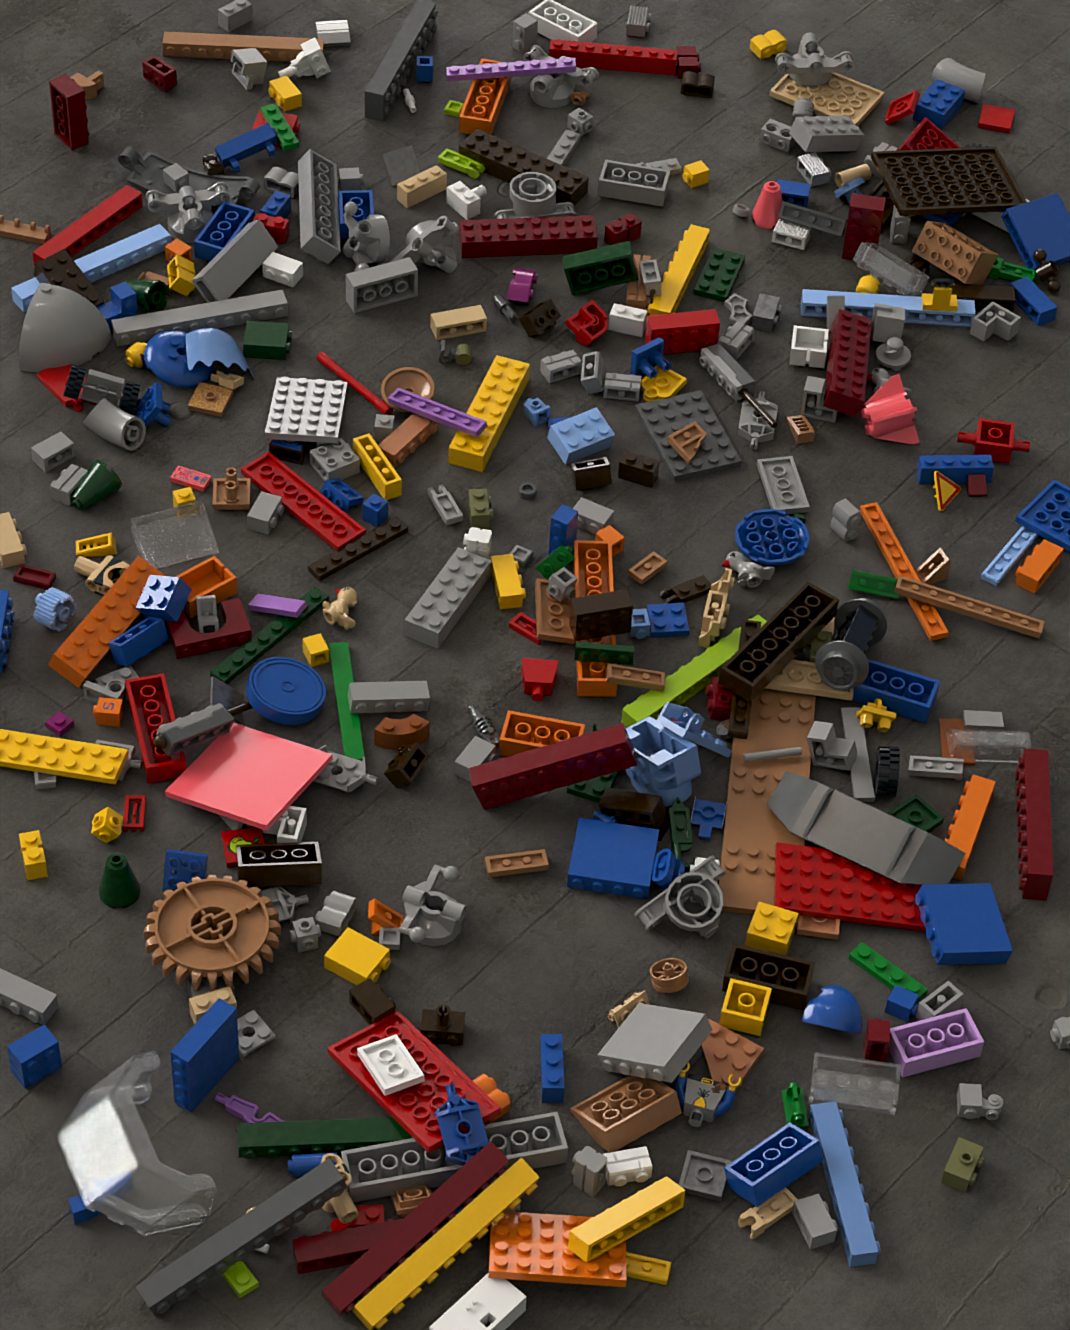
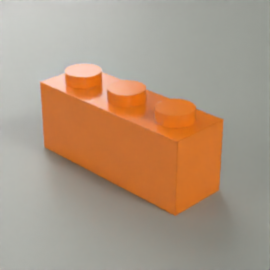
M1045 539L1040 545L1037 544L1033 549L1032 555L1026 557L1024 565L1022 567L1019 566L1016 570L1015 576L1017 578L1015 585L1035 594L1061 562L1064 548Z

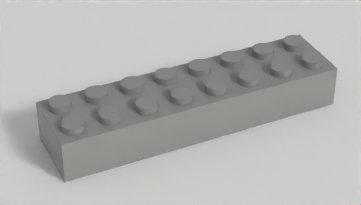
M309 149L298 161L301 249L318 260L329 264L341 252L337 164Z

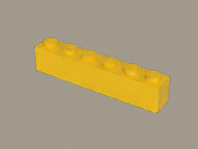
M667 1176L654 1182L652 1185L570 1230L568 1249L586 1263L683 1208L685 1189Z

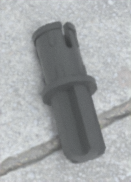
M501 294L495 295L493 303L499 308V312L504 314L510 322H514L517 319V314L513 311L512 305Z

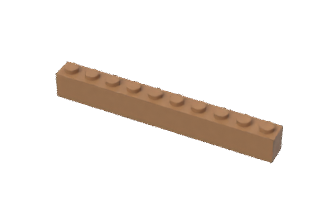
M164 32L162 44L163 56L231 59L233 50L256 48L266 61L291 62L303 51L300 44L312 38ZM315 38L324 55V39Z

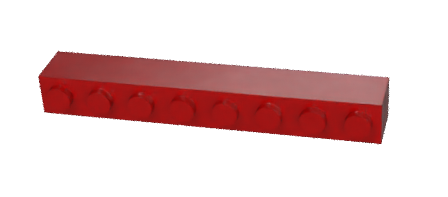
M551 39L549 56L555 59H559L561 56L575 58L576 67H594L595 69L675 76L678 50Z
M128 185L118 190L111 197L33 251L34 266L35 263L62 249H65L71 258L143 207L142 193Z

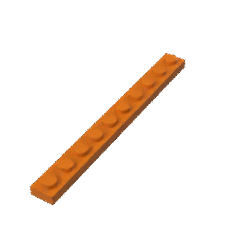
M878 503L861 505L859 511L895 578L898 579L900 575L921 582ZM906 597L930 641L948 637L949 632L934 605Z

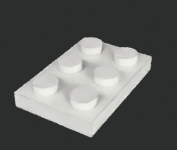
M397 1034L357 1048V1055L385 1096L425 1081L423 1072Z

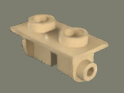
M646 991L633 993L630 998L623 1002V1006L618 1005L611 1009L607 1017L610 1021H616L619 1028L638 1003L649 1004Z

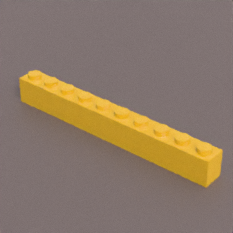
M521 1157L353 1307L352 1312L368 1330H373L375 1327L378 1330L388 1322L386 1317L392 1312L396 1315L405 1306L403 1303L409 1297L414 1299L422 1291L420 1287L424 1283H432L439 1276L437 1272L442 1267L447 1269L455 1262L456 1259L454 1257L459 1252L464 1254L472 1246L470 1242L476 1237L481 1239L489 1231L487 1227L491 1223L495 1225L505 1217L504 1212L509 1207L513 1210L521 1203L520 1197L525 1193L530 1195L538 1187L536 1183L540 1177Z

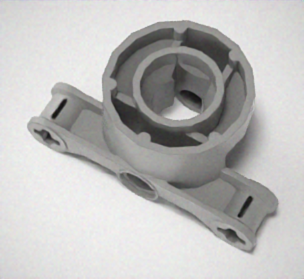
M811 32L803 35L797 54L791 57L786 53H779L775 57L777 71L780 74H789L794 81L807 86L822 85L831 79L832 73H848L855 68L851 52L844 51L833 58H828L819 46L816 35Z
M533 45L530 52H526L523 56L524 61L553 58L548 56L538 45ZM576 67V72L538 75L530 83V97L535 103L543 107L559 108L566 106L572 101L571 94L575 91V84L589 88L592 82L599 78V72L594 67L584 69Z
M526 172L517 175L510 182L509 194L513 202V209L497 211L494 219L577 216V213L574 212V205L571 202L556 204V184L552 178L538 172Z
M217 182L207 190L194 191L191 186H183L179 193L173 194L149 190L145 198L148 202L147 207L149 211H167L168 231L173 238H177L185 243H194V240L213 216L211 211L212 205H220L223 201L229 202L230 194L227 192L228 187L226 183Z
M444 215L437 220L419 223L407 234L405 241L407 247L390 262L410 257L413 263L418 261L430 266H436L448 274L454 272L457 267V261L453 250V236L458 231V224L449 221L448 217Z
M712 855L689 873L675 878L666 890L639 908L634 916L636 918L639 917L646 926V931H650L668 915L670 920L679 928L697 931L701 937L704 936L707 939L720 928L718 925L723 908V893L716 881L725 875L726 870L721 869ZM692 896L693 901L701 904L702 912L698 914L688 913L684 908V903Z

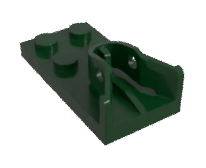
M595 723L593 724V732L599 730L598 725ZM620 771L572 784L567 787V793L599 803L606 790L613 787Z

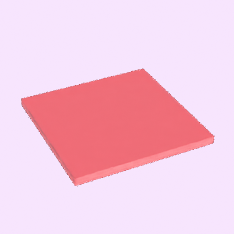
M233 722L229 733L217 737L165 790V796L267 831L327 767L333 758L330 753Z

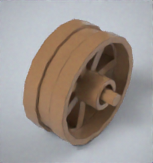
M662 959L654 963L650 968L652 986L658 992H677L688 985L687 965L681 959Z

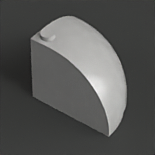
M40 283L29 304L22 327L19 346L20 371L38 373L47 368H57L70 364L79 366L93 359V355L97 352L101 353L112 340L111 331L106 319L95 305L80 294L64 287Z

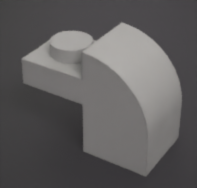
M215 595L196 596L198 632L212 633L218 631L219 624Z

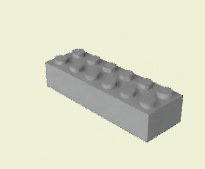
M458 547L405 618L404 635L439 649L491 577L492 560Z

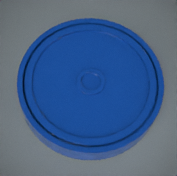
M271 657L260 661L251 670L246 685V696L251 706L263 717L280 724L299 725L313 720L320 713L326 697V687L321 676L309 665L292 658Z

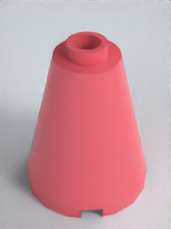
M769 181L764 184L753 209L752 220L754 219L755 224L761 228L773 229V226H776L780 219L778 215L783 200L778 183Z

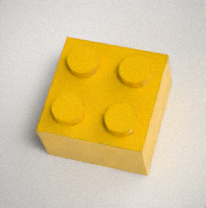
M759 901L747 931L745 946L786 956L796 930L799 913Z
M730 978L719 1024L728 1029L761 1036L772 988Z

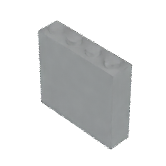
M638 1003L597 1055L605 1071L672 1083L713 1029L704 1013Z

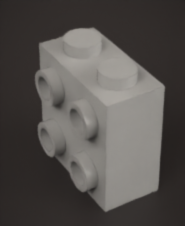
M342 438L338 439V444L327 443L310 450V464L324 481L338 478L343 480L360 473V457L351 450L350 445L345 443Z

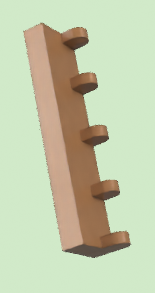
M0 215V236L44 244L51 235L50 225H46L43 228L36 226V222H31L28 225L20 223V219L15 218L14 222L4 220V216Z

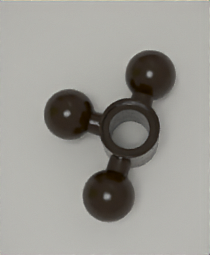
M1037 249L1033 254V258L1036 262H1040L1041 266L1036 268V274L1042 282L1048 280L1047 289L1049 292L1057 293L1061 288V284L1059 281L1054 280L1053 277L1059 274V267L1052 260L1046 263V251Z

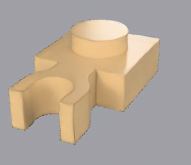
M216 371V374H211V381L219 382V385L235 390L244 384V377Z

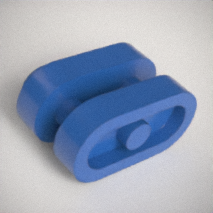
M663 849L655 857L652 880L658 886H661V889L664 891L675 878L684 874L685 864L676 858L670 849Z

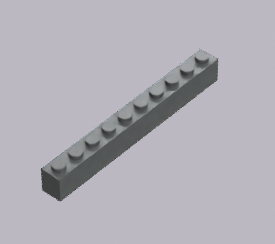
M330 1158L136 1286L137 1290L154 1316L165 1313L171 1305L186 1299L192 1291L205 1286L210 1279L216 1275L223 1274L231 1265L244 1260L249 1253L255 1249L262 1248L266 1245L267 1241L283 1234L288 1227L294 1223L301 1222L312 1211L322 1208L325 1202L333 1197L340 1196L348 1188L344 1178Z

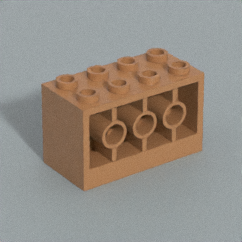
M932 221L926 222L912 249V252L965 284L983 285L998 257V254L946 223Z

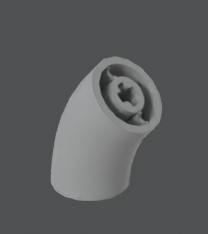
M946 58L940 61L934 68L932 81L934 83L938 79L965 90V100L978 103L986 73L961 65L952 58Z
M103 398L94 407L82 423L104 440L130 451L139 448L146 435L145 423L141 418L121 410L106 398Z

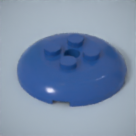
M161 332L152 337L145 347L144 360L147 368L156 374V378L175 387L191 388L196 387L199 382H206L213 373L214 361L210 367L198 361L190 371L187 365L186 353L187 332Z
M762 509L747 514L737 524L735 541L739 550L752 561L767 566H781L798 560L806 552L809 545V532L799 518L795 517L794 519L786 515L787 512Z

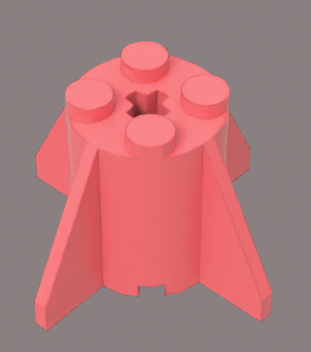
M900 374L891 376L863 404L860 415L862 419H865L866 425L864 428L867 436L871 435L876 439L914 445L920 443L915 428L916 422H912V419L915 418L914 412L918 410L917 407L912 406L910 399L906 400L905 395L907 393L904 391Z

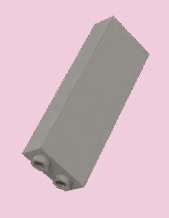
M260 219L250 222L191 281L207 303L226 300L278 248V245Z

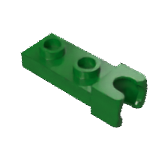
M997 257L987 277L994 279L1000 277L1012 281L1028 277L1033 282L1036 270L1004 262V259Z

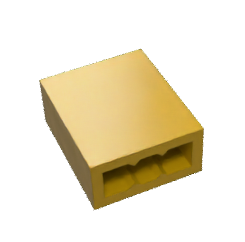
M349 927L324 955L325 969L355 985L362 983L368 978H371L376 983L379 974L386 970L391 963L390 949Z

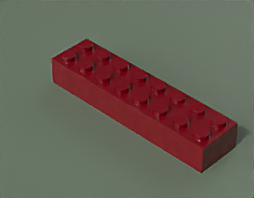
M594 215L459 220V242L462 258L575 254L597 249L598 237Z
M838 310L831 326L823 407L857 418L865 401L871 319L853 314L850 311Z
M622 723L469 768L472 788L485 810L623 769H629L630 767L637 766L634 746Z
M1024 748L1023 756H1019L1018 759L1019 769H1016L1015 781H1018L1015 794L1019 796L1016 802V811H1019L1016 826L1020 827V830L1017 832V842H1020L1017 857L1021 858V862L1018 864V874H1021L1018 889L1022 890V899L1047 901L1053 878L1048 750Z

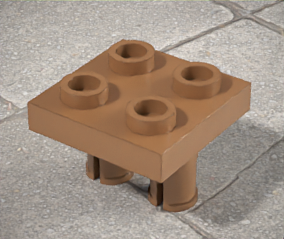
M232 467L226 469V478H214L213 510H250L251 478H237V471Z

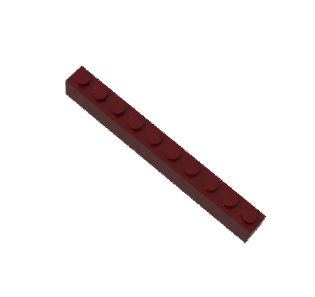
M489 1142L322 1291L321 1296L339 1316L344 1312L349 1314L356 1305L355 1302L361 1297L364 1298L373 1290L372 1287L376 1283L382 1282L391 1274L390 1271L395 1266H400L412 1251L418 1250L424 1244L423 1241L429 1236L432 1237L441 1229L440 1226L454 1218L461 1207L465 1208L472 1202L474 1196L479 1191L482 1193L490 1186V1182L495 1177L499 1178L508 1170L506 1167L509 1160L492 1142Z

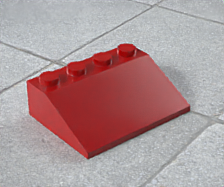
M925 117L898 151L961 147Z

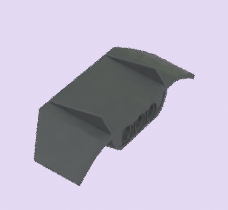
M785 772L767 802L769 808L790 833L900 884H949L966 854L920 828L826 785L791 772Z

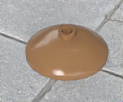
M403 367L392 371L384 378L381 385V395L384 402L392 409L401 412L410 411L388 403V397L397 388L432 400L435 392L434 382L430 375L414 367Z

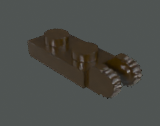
M702 575L673 587H666L659 592V596L662 599H666L665 604L686 603L707 595L709 590H711V584Z

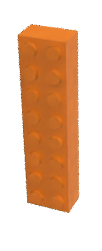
M138 555L53 654L48 666L77 688H80L111 651L108 643L128 631L140 617L141 613L135 607L149 576L165 575Z

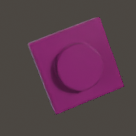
M58 711L45 722L46 727L60 737L74 726V720L61 711Z

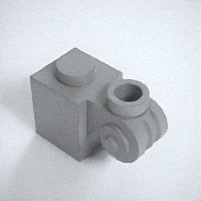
M959 1084L957 1092L958 1117L974 1119L984 1116L988 1120L998 1119L1003 1106V1099L999 1095L992 1094L987 1100L982 1097L981 1084Z

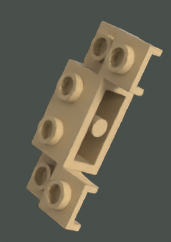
M725 568L721 579L711 584L698 641L699 647H710L711 641H715V636H720L721 629L724 630L726 627L727 618L724 616L729 614L730 604H727L729 588L733 589L735 578L732 577V569Z

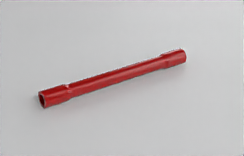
M320 352L317 355V361L330 369L344 382H348L349 386L373 404L383 415L392 414L393 409L336 364L326 353Z

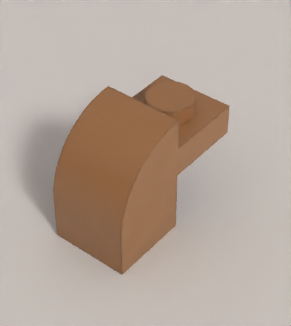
M99 70L88 78L80 73L70 77L80 87L84 88L86 92L85 100L97 97V91L104 87L103 73Z

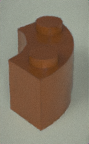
M414 713L404 719L385 717L374 729V745L384 749L398 750L403 745H410L416 742L422 744L429 738L430 722Z

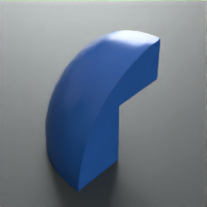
M828 985L821 989L822 993L817 998H812L809 1001L803 1014V1022L861 1034V1011L855 997L846 988L839 985Z

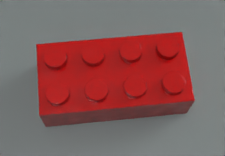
M716 309L647 316L645 344L660 337L664 340L663 355L701 351L705 346L718 344L720 321Z

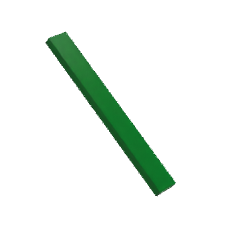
M348 642L329 643L344 756L362 761V757L365 756L358 713H350L347 697L349 683H354Z

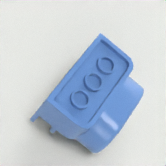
M649 716L626 728L634 746L637 766L626 769V773L630 777L633 787L639 793L662 796L665 807L672 806L677 797L683 803L692 794L691 780L701 774L697 745L656 722L657 720Z

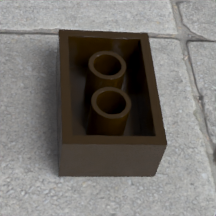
M628 590L571 598L569 626L574 640L580 641L631 632L633 604Z

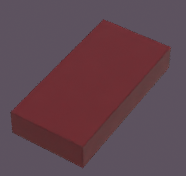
M20 564L13 576L14 582L45 590L51 588L56 579L55 572Z

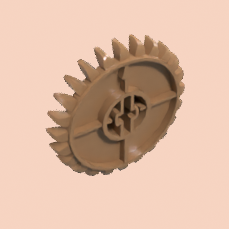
M214 874L202 880L197 876L192 877V882L188 884L185 882L177 883L175 891L166 890L163 893V900L154 902L152 906L153 912L148 913L146 917L144 940L148 939L145 945L146 953L153 952V967L164 961L162 965L164 978L177 968L176 983L178 986L183 983L188 974H191L192 987L195 991L199 988L203 977H207L210 990L215 991L217 980L220 976L223 977L226 986L233 989V973L235 972L247 984L249 983L248 966L250 965L261 975L263 973V966L260 957L272 963L273 952L270 947L279 950V939L276 936L281 935V926L277 922L279 921V914L276 909L272 908L270 898L262 897L261 889L258 887L248 888V881L239 880L235 882L232 881V876L228 875L224 876L223 879H219Z

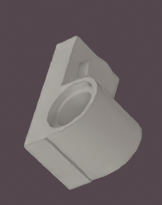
M111 680L105 687L90 681H86L83 685L84 699L94 703H98L99 697L122 699L123 704L126 701L125 684L121 680Z

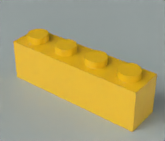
M370 433L354 438L353 452L360 457L361 467L383 499L389 500L401 496L402 479Z

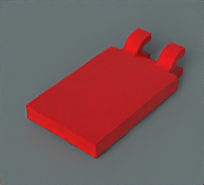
M72 364L57 368H47L36 373L37 379L65 407L71 405L76 412L83 410V407L80 405L83 403V399H80L83 388H81L78 400L63 396Z

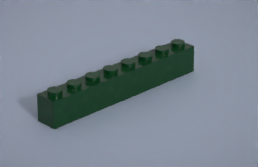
M393 1117L238 1123L239 1158L254 1159L256 1157L276 1158L278 1156L292 1157V1155L331 1152H337L339 1156L341 1151L413 1138Z

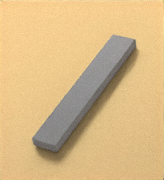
M841 708L844 739L855 740L857 757L850 770L853 797L861 802H874L875 795L864 727H860V718L856 717V711H860L861 708Z

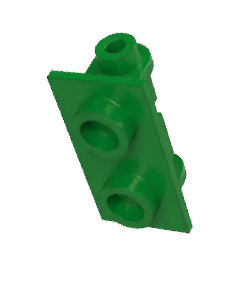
M561 545L535 568L548 580L552 574L575 559L571 554L572 548L569 545Z
M792 1082L787 1090H781L786 1125L791 1122L797 1127H808L803 1089H800L796 1082Z

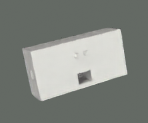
M486 1274L429 1327V1330H505L526 1311L527 1296L506 1279L488 1278V1274Z

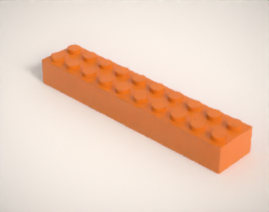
M574 540L573 556L575 559L573 560V575L578 578L574 587V598L613 592L612 542ZM616 635L577 642L616 645ZM576 660L577 696L616 697L617 684L606 682L608 663Z

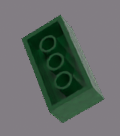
M630 241L563 256L564 271L572 295L639 280L638 268Z

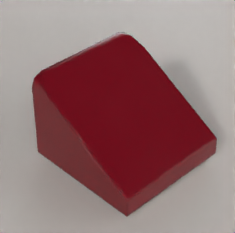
M969 474L967 476L966 487L969 497L987 496L985 474Z

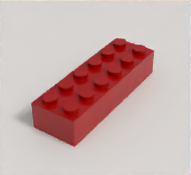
M164 673L125 680L126 696L147 784L177 779L187 769L184 751L168 757L162 749L156 748L153 743L159 726L176 720Z

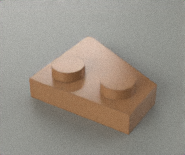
M695 421L669 435L667 442L689 464L707 433Z

